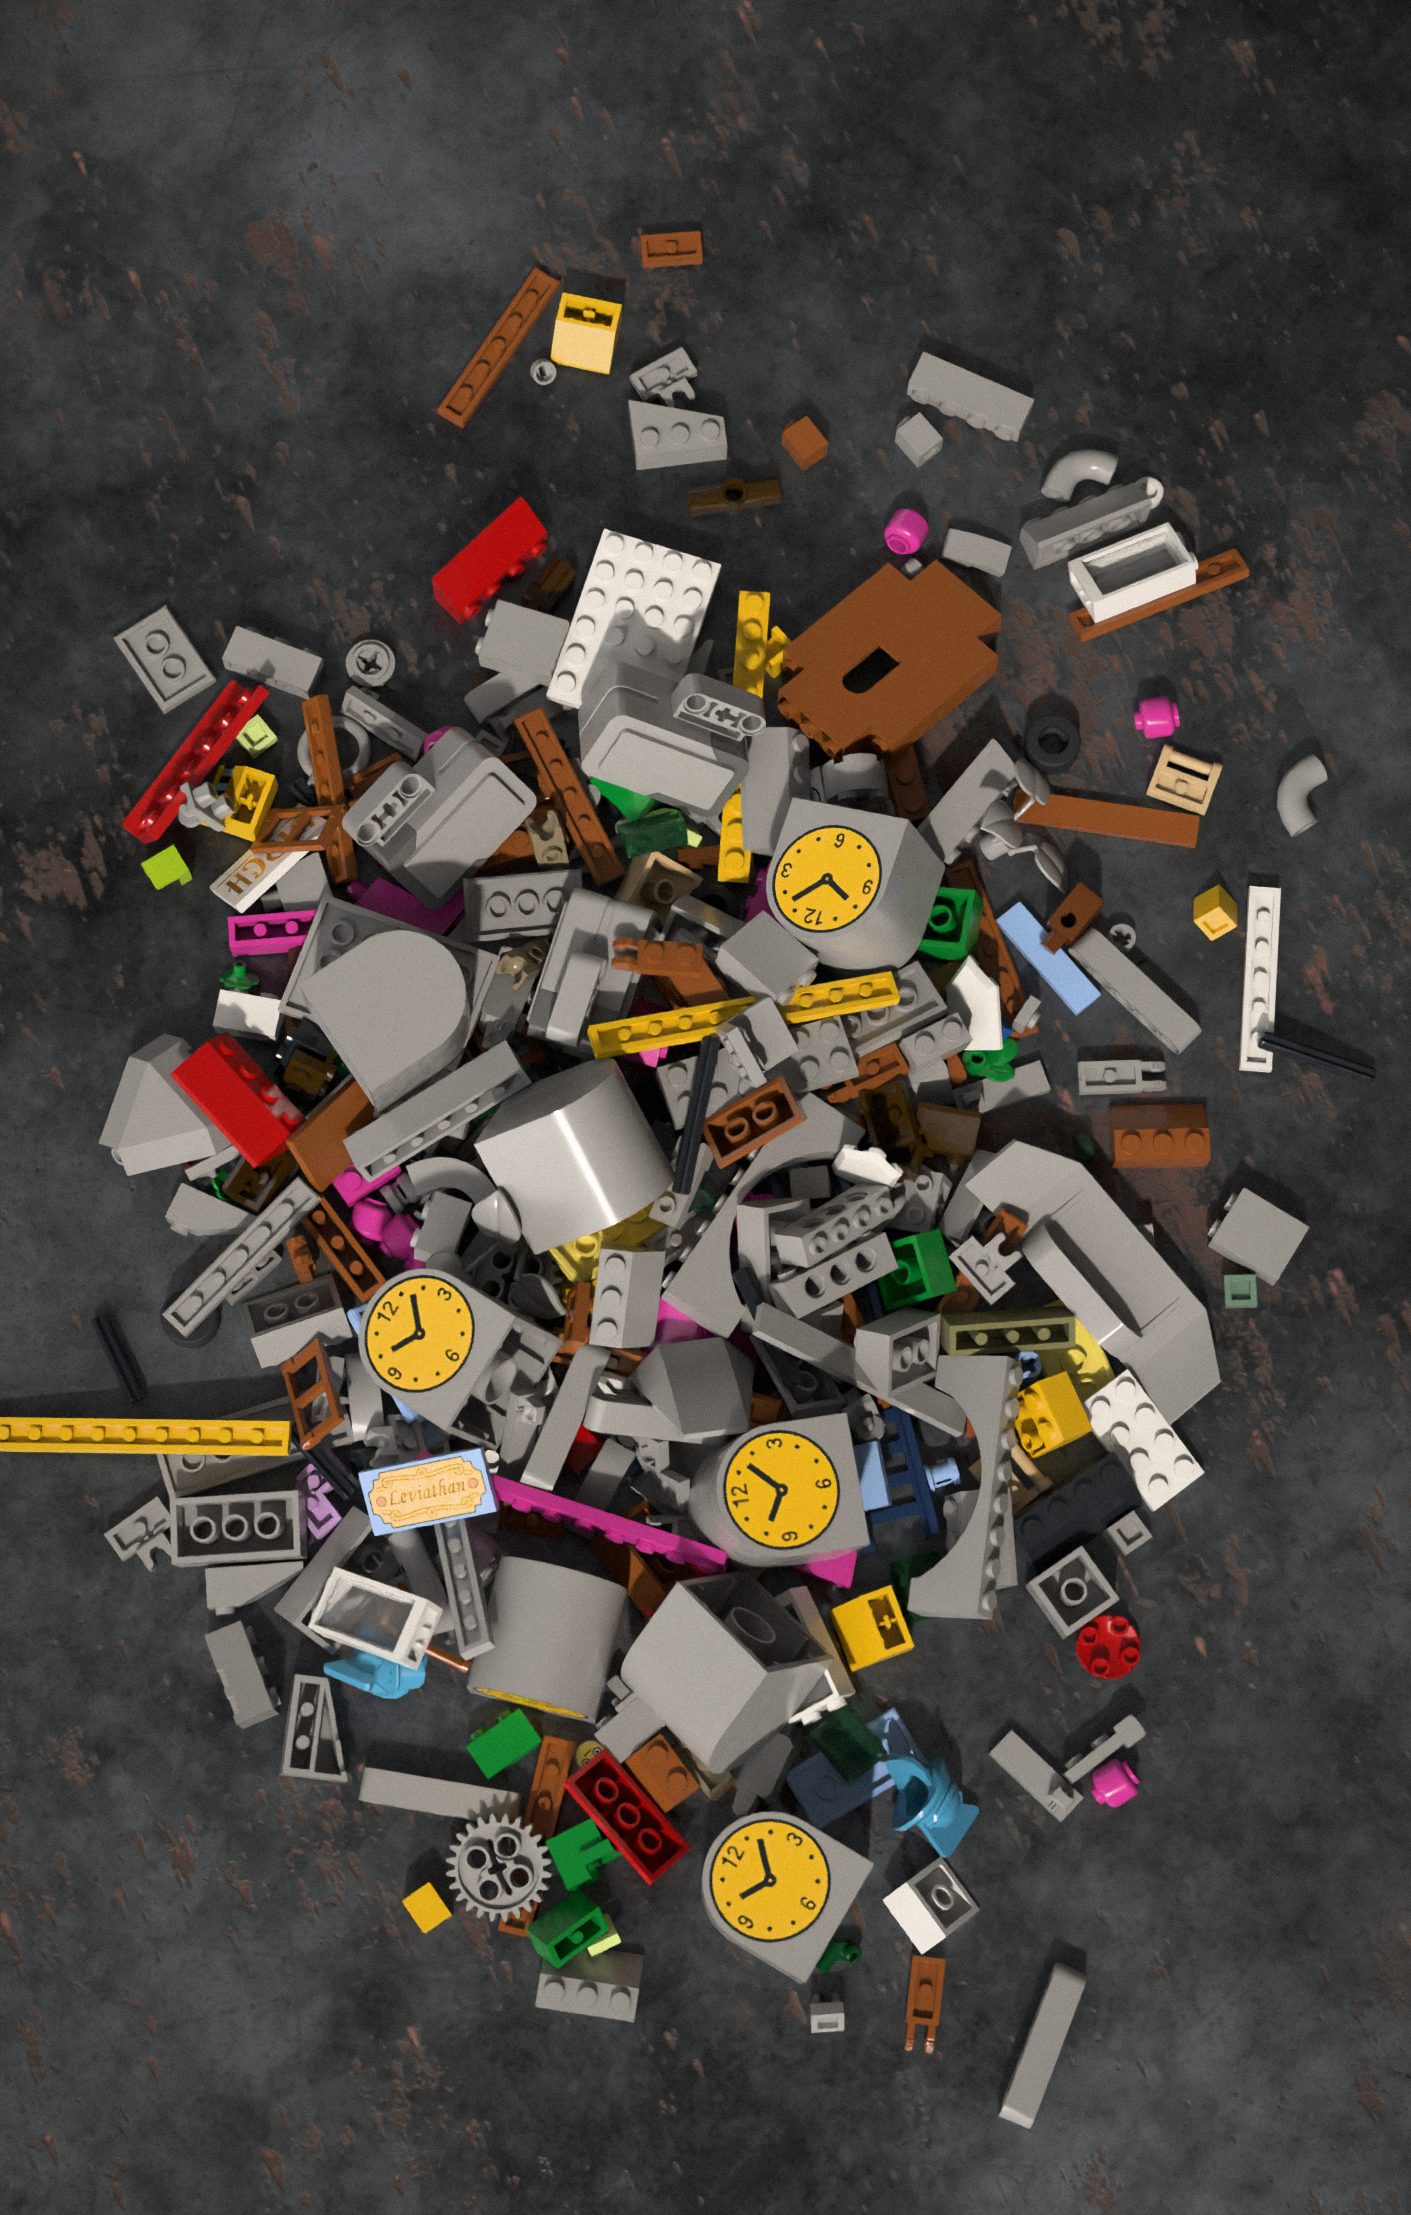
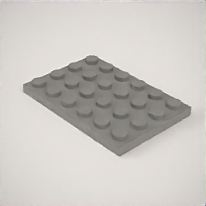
M324 894L279 1004L278 1011L300 1020L304 1017L317 1023L307 1009L298 984L372 936L394 930L422 933L438 941L453 955L464 977L471 1013L470 1031L460 1054L445 1070L453 1073L459 1069L481 1014L482 1006L496 976L501 956Z

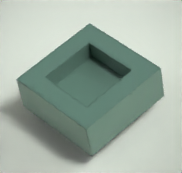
M1256 1274L1224 1275L1222 1277L1224 1309L1257 1307Z

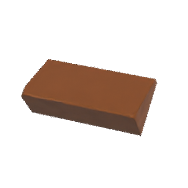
M503 1501L499 1528L562 1540L565 1521L554 1523L545 1519L541 1513L532 1510L530 1513H524L513 1508L511 1503Z

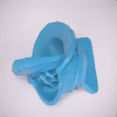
M372 1624L362 1629L358 1634L357 1638L394 1651L398 1640L390 1636L378 1633V1624ZM390 1625L402 1631L399 1626ZM354 1648L353 1657L324 1664V1673L381 1698L398 1699L407 1694L409 1689L420 1688L424 1684L428 1654L424 1653L416 1671Z
M906 1755L891 1756L886 1767L899 1790L891 1823L893 1829L896 1831H906L917 1825L924 1832L942 1858L949 1857L979 1814V1807L963 1804L962 1790L959 1789L955 1782L956 1780L951 1779L944 1755L934 1759L925 1767L916 1759Z

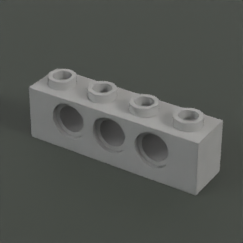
M860 1182L776 1232L774 1237L781 1264L810 1267L894 1216L895 1213L888 1186Z
M869 1230L810 1267H800L798 1269L792 1267L777 1274L778 1279L767 1285L776 1308L799 1319L899 1267L886 1233H872ZM856 1256H858L859 1259L858 1265L856 1263ZM831 1268H833L834 1271L833 1278L831 1277ZM806 1280H807L808 1286H809V1287H808V1291L806 1290V1287H805Z

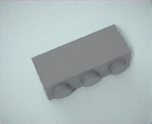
M236 626L222 657L225 669L307 700L312 698L325 669L323 659L316 651L309 648H303V650L294 648L287 640L280 637H275L274 640L265 637L260 630L250 626H246L245 629Z

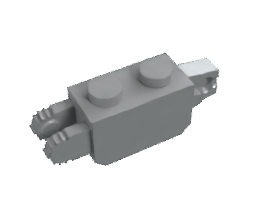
M496 973L490 991L482 1006V1014L477 1025L480 1031L484 1033L482 1047L490 1049L504 1040L511 1043L516 1031L522 1033L528 1016L523 1014L525 1008L530 1009L536 992L532 990L535 978L530 980L521 989L514 990L512 984L515 982V978L511 974Z
M787 1722L780 1732L758 1753L735 1768L734 1773L739 1779L733 1784L737 1794L734 1798L735 1802L732 1803L733 1806L731 1807L739 1819L756 1813L761 1802L767 1805L776 1802L798 1754L795 1745L791 1741L796 1723L789 1724Z

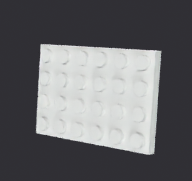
M604 529L548 688L546 699L579 709L604 669L613 662H624L680 683L686 674L721 571V564Z

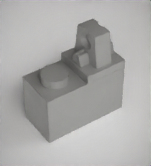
M615 1675L606 1685L616 1696L611 1703L615 1707L617 1715L613 1718L609 1713L595 1725L598 1731L594 1734V1737L621 1765L662 1731L666 1725Z

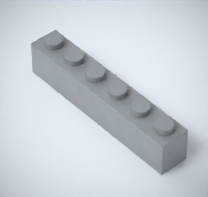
M504 1040L498 1045L492 1046L487 1052L474 1060L465 1063L461 1068L445 1078L439 1079L424 1091L410 1097L406 1102L390 1112L384 1113L369 1125L355 1131L351 1136L344 1139L343 1143L356 1169L370 1183L529 1085L532 1081L518 1055L509 1043Z

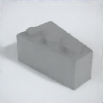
M628 400L636 470L727 459V439L723 417Z
M240 1620L204 1635L216 1670L224 1685L225 1695L229 1699L235 1713L233 1717L236 1725L244 1729L278 1715L279 1712L276 1706L282 1703L275 1686L269 1688L265 1676L270 1674L264 1657L260 1656L257 1658L253 1645L258 1644L252 1627H245L244 1623Z
M300 1674L292 1676L279 1775L342 1783L348 1781L328 1678Z

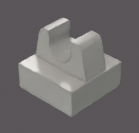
M832 1993V2002L820 2003L819 1994L813 1995L812 2004H810L811 2033L844 2031V2005L837 1993Z

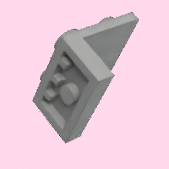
M765 996L715 1027L743 1082L754 1088H758L767 1082L763 1075L765 1071L798 1051L792 1035L772 998L769 996Z
M926 1170L919 1171L916 1182L904 1180L903 1183L896 1182L890 1191L891 1200L904 1195L906 1201L902 1209L885 1228L917 1234L936 1230L948 1207L953 1183L943 1173Z

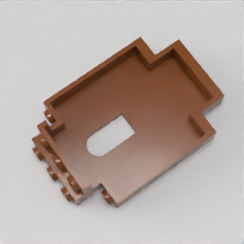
M937 560L933 561L911 581L890 563H887L783 649V668L793 679L778 690V709L793 727L801 728L802 732L817 747H822L826 754L834 759L836 764L843 762L842 756L861 753V749L870 742L877 753L884 754L893 761L997 673L999 656L986 644L1000 633L1002 615ZM878 647H881L899 663L897 667L864 693H852L843 685L842 680L844 676Z

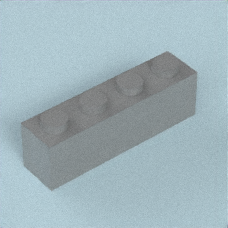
M924 351L909 380L907 395H910L917 403L924 405L928 403L937 407L947 416L956 415L965 419L969 425L975 428L984 427L993 431L997 437L1003 440L1011 439L1018 442L1032 412L1035 400Z

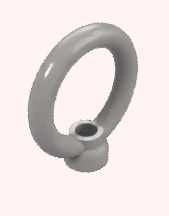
M333 716V728L349 731L355 736L359 745L357 759L349 768L343 770L342 783H344L343 780L366 768L371 756V742L367 732L359 723L348 717ZM305 729L298 743L297 755L302 769L309 776L307 784L316 791Z

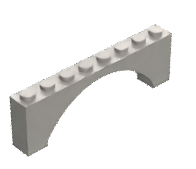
M809 1091L797 1095L808 1118L750 1153L747 1159L752 1163L746 1171L742 1168L739 1169L730 1183L735 1187L729 1196L723 1193L713 1208L718 1212L713 1221L711 1222L706 1218L696 1233L700 1237L696 1246L693 1247L689 1244L678 1259L683 1263L679 1271L676 1273L671 1270L661 1284L666 1289L660 1297L662 1300L715 1336L723 1337L725 1340L730 1336L748 1309L740 1303L730 1267V1235L737 1213L736 1204L742 1203L744 1197L752 1188L774 1172L807 1161L835 1160L844 1144L857 1145L866 1132L864 1128Z
M938 1355L935 1387L951 1395L970 1420L978 1440L982 1472L979 1496L973 1515L957 1543L932 1569L919 1578H911L907 1610L920 1616L992 1619L993 1610L997 1605L995 1590L997 1577L1001 1571L999 1560L1000 1547L1005 1537L1003 1522L1004 1513L1008 1509V1481L1012 1476L1011 1453L1016 1442L1014 1427L1015 1419L1019 1413V1385L1023 1381L1022 1364L1009 1356L950 1357L949 1355Z

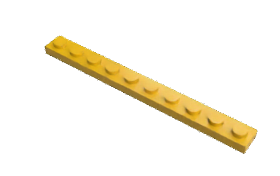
M740 591L732 686L756 694L763 700L770 593ZM741 784L723 807L718 881L749 883L751 852L743 850Z
M888 971L811 985L806 988L800 987L795 991L794 997L785 1006L780 1004L777 1006V1009L785 1024L789 1025L898 1005L901 998L892 972ZM750 996L595 1024L588 1027L587 1033L596 1060L701 1041L703 1037L718 1038L715 1027L758 1000Z
M0 1417V1452L290 1456L292 1423L290 1421Z

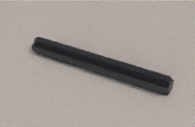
M703 1037L701 1039L675 1178L672 1185V1192L680 1195H689L691 1193L720 1047V1041L712 1037Z

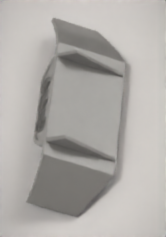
M1013 1139L963 1182L995 1216L1004 1208L1029 1225L1019 1240L1021 1249L1028 1261L1092 1337L1108 1353L1118 1358L1130 1371L1168 1424L1171 1425L1221 1382L1207 1308L1083 1163Z

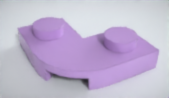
M328 1448L324 1451L347 1477L351 1475L333 1450ZM310 1463L297 1476L296 1479L298 1481L295 1490L305 1494L307 1526L317 1539L322 1540L340 1524L344 1517L327 1496L334 1488Z

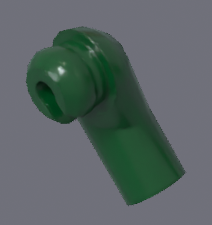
M851 1940L831 1941L822 1953L815 1968L825 1975L835 1962L855 1963L861 1958V1949L857 1943Z

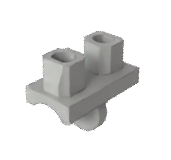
M188 782L180 786L181 791L187 796L186 804H182L179 807L178 818L181 824L188 828H193L204 822L217 832L226 828L223 819L235 812L232 800L228 795L223 793L218 796L216 789L209 782H205L198 787H194Z
M853 1387L842 1394L846 1403L844 1404L845 1408L841 1411L842 1413H847L849 1427L858 1443L860 1441L867 1443L878 1441L885 1432L883 1419L869 1393L862 1397L858 1389Z

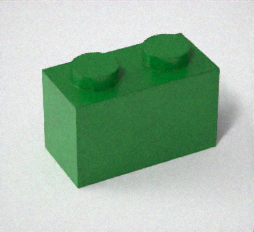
M511 1708L507 1709L495 1718L498 1724L488 1731L482 1727L468 1738L471 1743L466 1748L489 1781L542 1744L541 1738L520 1708L515 1712Z
M577 1890L529 1925L526 1931L536 1952L558 1969L608 1932L609 1928L599 1906Z

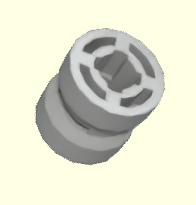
M406 1172L399 1175L396 1182L392 1185L386 1184L378 1189L395 1215L404 1211L405 1206L410 1202L416 1203L422 1199V1197L417 1196L412 1181ZM397 1187H399V1188L401 1189V1191H402L403 1194L405 1195L406 1199L403 1197V1195L401 1194V1192L399 1191V1189H398Z

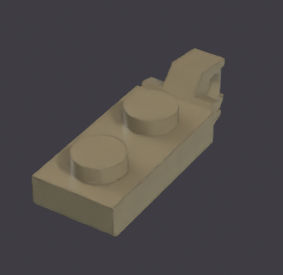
M667 1727L677 1740L673 1744L675 1748L673 1751L708 1798L717 1801L739 1778L732 1770L721 1774L712 1773Z

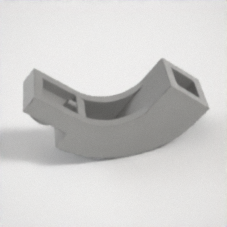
M433 1157L406 1166L415 1192L419 1197H424L446 1188H456L470 1196L476 1205L480 1200L488 1197L498 1189L494 1181L484 1171L459 1159Z
M612 1434L607 1439L574 1500L575 1502L608 1512L619 1487L637 1458L636 1453H634L637 1445L632 1436ZM564 1522L563 1525L565 1528L588 1540L594 1538L597 1533L595 1531H592V1533L581 1532L573 1527L574 1524Z

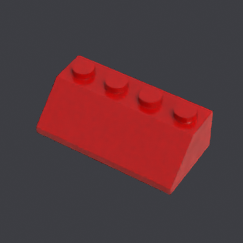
M521 496L432 578L435 600L460 624L466 619H473L480 612L481 605L488 598L494 599L503 590L504 583L510 578H517L524 571L525 564L532 557L535 559L540 557L548 547L546 529Z
M228 1032L207 1041L170 1075L254 1169L287 1151L289 1147L285 1141L307 1121L279 1087L272 1082Z
M606 1748L563 1783V1786L649 1886L691 1849V1846Z

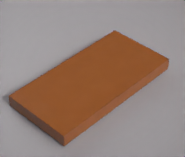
M354 1077L344 1084L285 1141L316 1192H323L353 1162L343 1140L351 1136L355 1131L377 1120L372 1117L375 1107Z

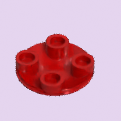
M1104 1614L1096 1616L1081 1628L1077 1637L1076 1651L1080 1663L1090 1674L1101 1679L1112 1680L1125 1676L1135 1667L1140 1660L1141 1644L1137 1631L1127 1619L1117 1615Z

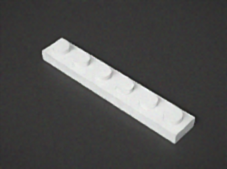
M1250 886L1248 888L1239 1070L1268 1073L1272 1071L1273 1053L1258 1048L1257 1041L1260 1033L1263 1031L1274 1033L1281 888Z

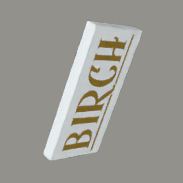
M299 803L295 808H301L305 806ZM320 816L311 817L299 840L317 839L327 821ZM283 818L279 821L268 842L286 841L298 818ZM249 849L209 888L215 895L240 913H243L309 851L253 854Z

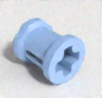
M1022 1351L1014 1360L1024 1364L1030 1361L1033 1364L1031 1368L1033 1373L1030 1371L1023 1373L1022 1383L1027 1384L1033 1382L1038 1377L1042 1369V1361L1035 1352Z
M953 1457L948 1458L947 1462L928 1467V1465H923L930 1493L935 1492V1488L952 1483L956 1486L961 1483L959 1471Z

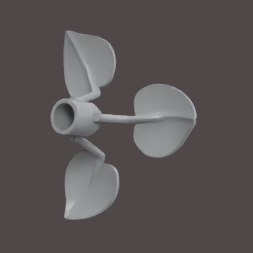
M1022 757L1015 762L1014 772L1016 780L1023 791L1029 795V799L1015 814L1001 799L991 802L985 811L980 827L981 830L987 831L990 834L980 839V848L989 860H994L1005 853L1013 856L1021 852H1035V862L1041 872L1064 895L1068 890V870L1060 852L1048 842L1041 843L1040 847L1037 844L1021 846L1022 833L1016 820L1036 800L1041 805L1047 804L1050 800V787L1044 774L1029 760Z
M497 1189L488 1197L480 1200L472 1210V1218L478 1229L488 1237H496L497 1242L465 1267L460 1256L450 1251H439L433 1254L425 1264L427 1269L446 1272L474 1286V1280L468 1272L474 1270L496 1250L500 1249L509 1256L519 1254L514 1274V1281L517 1284L510 1291L516 1305L528 1315L541 1319H553L561 1317L566 1313V1309L562 1306L558 1294L546 1279L532 1273L524 1274L521 1277L525 1255L529 1252V1249L525 1247L527 1241L521 1232L517 1217L501 1189Z

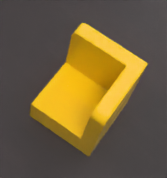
M778 626L771 629L772 638L767 641L765 670L773 679L784 671L783 649L792 642Z
M1218 884L1194 898V922L1213 941L1237 927V904Z
M430 1882L402 1901L423 1933L429 1932L441 1922L453 1916Z

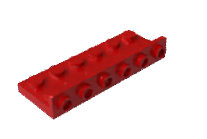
M230 681L121 824L122 827L144 844L158 840L180 812L179 807L187 802V796L181 791L180 786L188 782L194 787H198L270 692L261 685L252 689L249 687L244 689L236 681Z

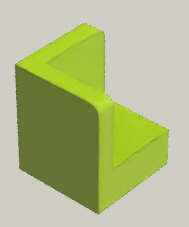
M174 845L141 863L146 875L157 890L177 879L181 885L192 880L189 869Z

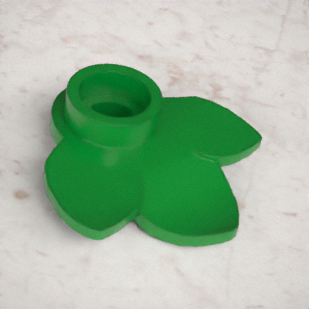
M1007 1037L1002 1041L1003 1049L989 1050L988 1052L984 1050H966L961 1058L964 1070L968 1073L967 1075L973 1078L985 1076L993 1082L1008 1081L1015 1077L1014 1070L1008 1063L1017 1055L1020 1043ZM972 1059H980L982 1062L977 1064Z

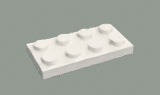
M1128 1369L1124 1370L1081 1403L1093 1428V1433L1107 1451H1114L1132 1477L1137 1492L1151 1511L1157 1510L1205 1473Z

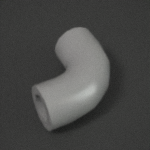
M1089 448L1072 451L1054 464L1045 478L1041 492L1054 501L1065 503L1070 500L1075 486L1081 480H1095L1109 486L1120 457L1105 451Z
M1314 754L1305 757L1284 774L1277 789V810L1283 825L1291 837L1301 834L1318 821L1308 805L1307 797L1313 788L1327 781L1328 777L1323 764Z

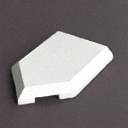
M968 955L945 987L946 1005L948 1007L947 1017L958 1012L973 1039L965 1050L1003 1049L999 985L991 977H987L979 968V963L972 955Z
M844 1144L831 1165L834 1174L855 1184L862 1182L887 1185L890 1192L901 1177L902 1169L896 1163L890 1165L885 1159L886 1153L881 1148L871 1147L869 1150L857 1151L859 1148L857 1145Z

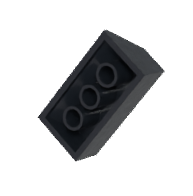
M1104 1451L1012 1515L1014 1543L1036 1576L1042 1574L1074 1550L1085 1545L1142 1505L1133 1479L1114 1451Z

